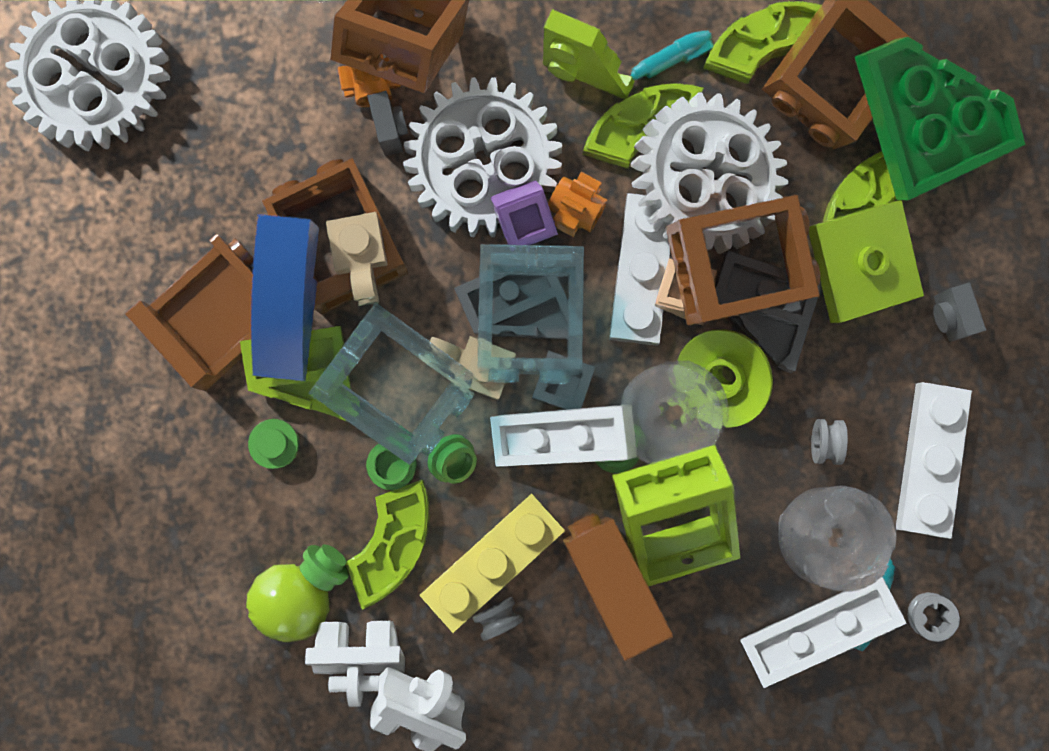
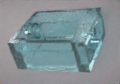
M480 244L477 368L479 373H488V381L514 383L519 382V374L540 375V383L566 384L570 383V375H580L582 371L584 246ZM494 275L568 276L567 359L492 357Z
M375 302L308 394L411 465L420 452L428 456L437 446L444 435V431L439 427L451 413L457 418L468 406L474 396V392L469 389L472 384L473 373ZM381 331L451 381L413 433L342 384Z

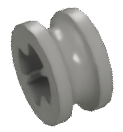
M817 419L813 426L811 451L814 463L823 464L826 459H830L833 465H842L845 461L848 443L846 423L843 420H836L833 425H828L825 419Z
M926 592L919 594L911 601L908 607L907 617L910 626L916 633L928 640L937 642L947 640L954 635L959 627L960 617L958 609L952 601L937 593ZM938 604H940L942 609L938 615L943 620L941 626L937 628L929 624V630L925 629L923 625L926 623L927 617L923 614L924 609L927 606L937 609Z

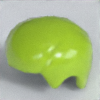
M295 564L271 566L255 578L247 593L246 608L249 611L248 617L264 636L276 641L294 642L307 640L318 632L319 624L325 622L330 611L328 591L321 590L312 585L302 575L300 566Z

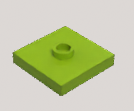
M902 200L889 202L810 226L809 237L815 260L820 269V282L830 323H842L924 296Z

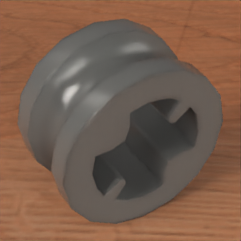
M513 597L496 603L472 617L474 623H480L483 626V633H481L483 641L496 637L524 621L521 614L517 615L513 612L512 608L515 604Z

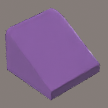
M537 181L525 183L490 198L511 252L558 235L544 190Z

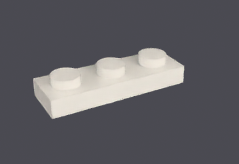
M628 193L625 204L609 340L658 346L660 343L663 309L656 307L655 302L670 257L668 237L666 239L663 237L666 223L660 220L657 223L650 224L648 220L655 212V209L652 205L646 207L638 206V202L646 195Z
M925 382L916 384L896 530L952 539L971 390Z
M632 405L490 417L496 466L628 460L637 457Z
M878 575L741 638V642L763 688L907 623L882 575Z

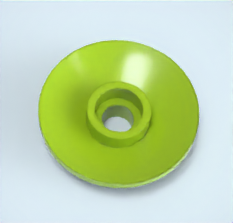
M715 329L694 337L682 349L675 368L676 387L684 405L698 419L713 426L730 428L750 422L763 411L771 396L773 376L766 355L753 340L736 331ZM723 367H729L734 371L736 375L735 382H730L724 378L722 373Z

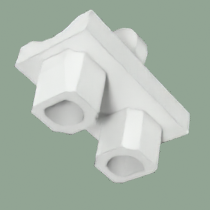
M393 621L368 622L366 647H348L349 626L347 623L321 622L315 640V648H306L305 664L312 666L314 674H347V676L329 677V692H347L349 707H361L363 691H379V676H363V673H382L387 666L405 673V656L398 644L396 627Z
M387 666L379 675L378 697L371 706L370 725L372 729L385 735L394 733L399 726L410 729L411 741L415 744L416 748L423 751H435L442 744L457 750L466 741V733L461 727L462 714L465 708L464 700L451 692L452 677L441 670L435 671L425 681L418 677L412 678Z

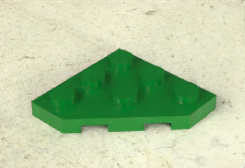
M910 37L892 40L855 56L897 200H911L1026 145L1013 97L1001 90H991L975 81L977 76L948 59L939 60L922 50L924 45Z

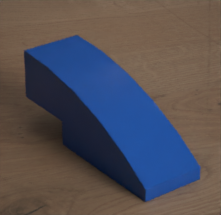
M258 214L251 307L253 376L306 382L317 281L313 279L319 234V227L310 219Z

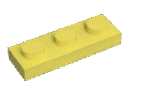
M530 494L423 591L420 597L449 630L454 633L565 530L533 494Z

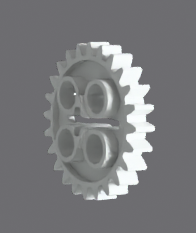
M49 0L50 15L45 17L35 10L32 12V16L37 23L34 29L27 26H19L18 29L27 38L25 43H10L9 47L20 55L19 60L6 62L5 65L15 75H18V77L6 82L7 87L16 94H20L12 101L13 104L21 111L26 112L23 119L34 128L39 127V133L49 140L56 137V140L67 148L75 141L83 150L89 151L94 138L104 149H109L110 135L113 134L124 143L128 142L126 131L128 126L132 125L142 132L145 128L139 117L143 113L149 116H157L158 113L149 104L151 99H166V94L156 86L158 82L170 80V75L159 66L169 61L166 53L161 48H157L163 42L155 30H150L152 25L143 14L137 16L136 10L128 2L120 6L116 0H103L102 3L100 0H84V4H81L79 0H67V7L61 8L55 1ZM89 33L87 40L83 44L75 46L77 39L81 35ZM62 49L88 69L95 72L98 71L112 84L124 88L123 93L116 94L86 72H79L67 60L55 55L54 51ZM130 57L128 64L123 69L114 71L120 59ZM58 72H62L60 79L55 84L49 86L51 77ZM102 96L101 104L95 110L88 111L89 103L94 98Z
M474 77L471 78L468 92L463 93L456 82L451 83L453 97L448 100L442 94L435 92L434 97L437 105L435 110L421 105L419 110L425 124L413 122L409 124L411 133L418 140L404 142L406 153L415 156V158L408 159L403 164L407 173L418 174L408 181L411 191L425 190L418 198L420 207L423 209L436 204L432 212L433 220L436 223L446 215H449V226L452 232H455L462 222L468 223L470 237H475L480 225H486L489 235L495 237L499 220L490 198L534 180L540 184L545 192H554L557 182L547 175L561 173L562 163L551 158L562 153V143L548 141L557 134L556 123L542 125L547 117V108L543 106L532 111L533 94L531 92L518 100L516 99L515 83L512 82L505 92L502 93L498 92L496 78H491L487 90H480L479 84ZM492 119H502L510 126L506 132L500 135L490 134L484 129L487 122ZM455 136L464 141L462 148L455 153H446L439 149L440 143L447 137ZM522 140L524 142L521 147H510L514 141ZM484 150L486 156H490L491 163L482 165V162L476 159L475 153ZM519 162L526 166L528 172L521 179L512 180L503 175V168L509 163ZM446 168H457L450 175L446 176L443 174V170ZM465 180H476L483 186L481 192L473 198L460 196L457 193V188Z
M697 93L689 103L684 97H680L671 105V108L665 106L655 115L657 120L652 119L643 128L647 136H643L635 143L634 147L644 155L638 156L631 162L632 168L643 172V175L632 182V187L646 189L647 195L638 202V206L646 207L652 205L655 209L648 222L653 224L663 220L666 226L679 219L731 209L732 207L726 200V193L734 197L737 207L783 198L775 191L788 185V180L776 175V171L785 166L787 160L773 157L772 152L781 145L780 141L767 142L764 138L771 128L770 124L768 123L757 128L753 124L757 114L755 109L745 116L739 114L740 100L738 99L724 108L723 98L719 93L711 98L708 103L702 93ZM682 138L692 143L695 154L685 149ZM728 146L737 151L740 162L731 156ZM670 165H671L673 168H675V169H677V170H680V171H682V172L673 171V170L670 168ZM736 175L746 176L748 179ZM679 185L689 190L692 203L686 201L681 196ZM775 216L703 230L707 251L712 249L714 245L717 253L721 254L731 249L732 245L738 249L750 243L749 238L753 240L765 233L763 226L774 222ZM666 226L663 231V237L665 239L668 237Z

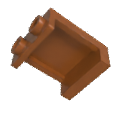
M215 234L209 240L214 245V248L149 305L139 300L125 313L190 387L202 391L209 389L242 359L240 341L251 340L253 270L250 265L254 262V257L236 238L228 244L218 234Z

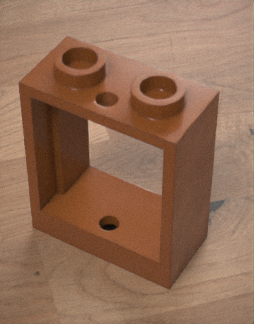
M347 0L334 17L330 60L425 93L463 35L469 0ZM379 9L432 29L426 36L373 16ZM415 9L423 11V14H418ZM380 54H385L389 61H384Z
M825 0L761 89L772 98L771 102L778 111L789 117H796L809 128L808 132L816 142L833 149L857 141L871 121L872 115L866 94H864L850 116L846 118L797 76L832 27L862 53L892 40L910 37L868 0Z
M353 158L346 161L342 159L329 161L317 169V175L300 183L298 180L285 182L272 191V196L262 200L268 215L291 217L353 187L365 213L376 212L379 216L388 265L373 268L377 288L409 273ZM314 272L313 279L317 281L314 309L322 315L354 300L350 278L351 272L340 275L335 274L321 282L318 281Z
M798 195L679 219L666 226L687 325L819 296L817 286L820 283V269L817 261L810 254L807 241L810 229L809 219L805 209L800 207ZM774 215L790 290L719 305L703 230Z
M592 513L567 526L571 535L564 538L563 541L624 661L672 637L673 635L614 520L609 517L600 520L598 514Z

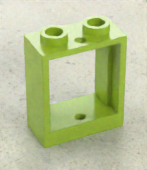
M715 445L613 475L628 547L648 587L740 559L733 484ZM702 507H710L711 516L643 536L641 529L643 525ZM685 558H691L693 560V562L690 564L682 563L683 559Z

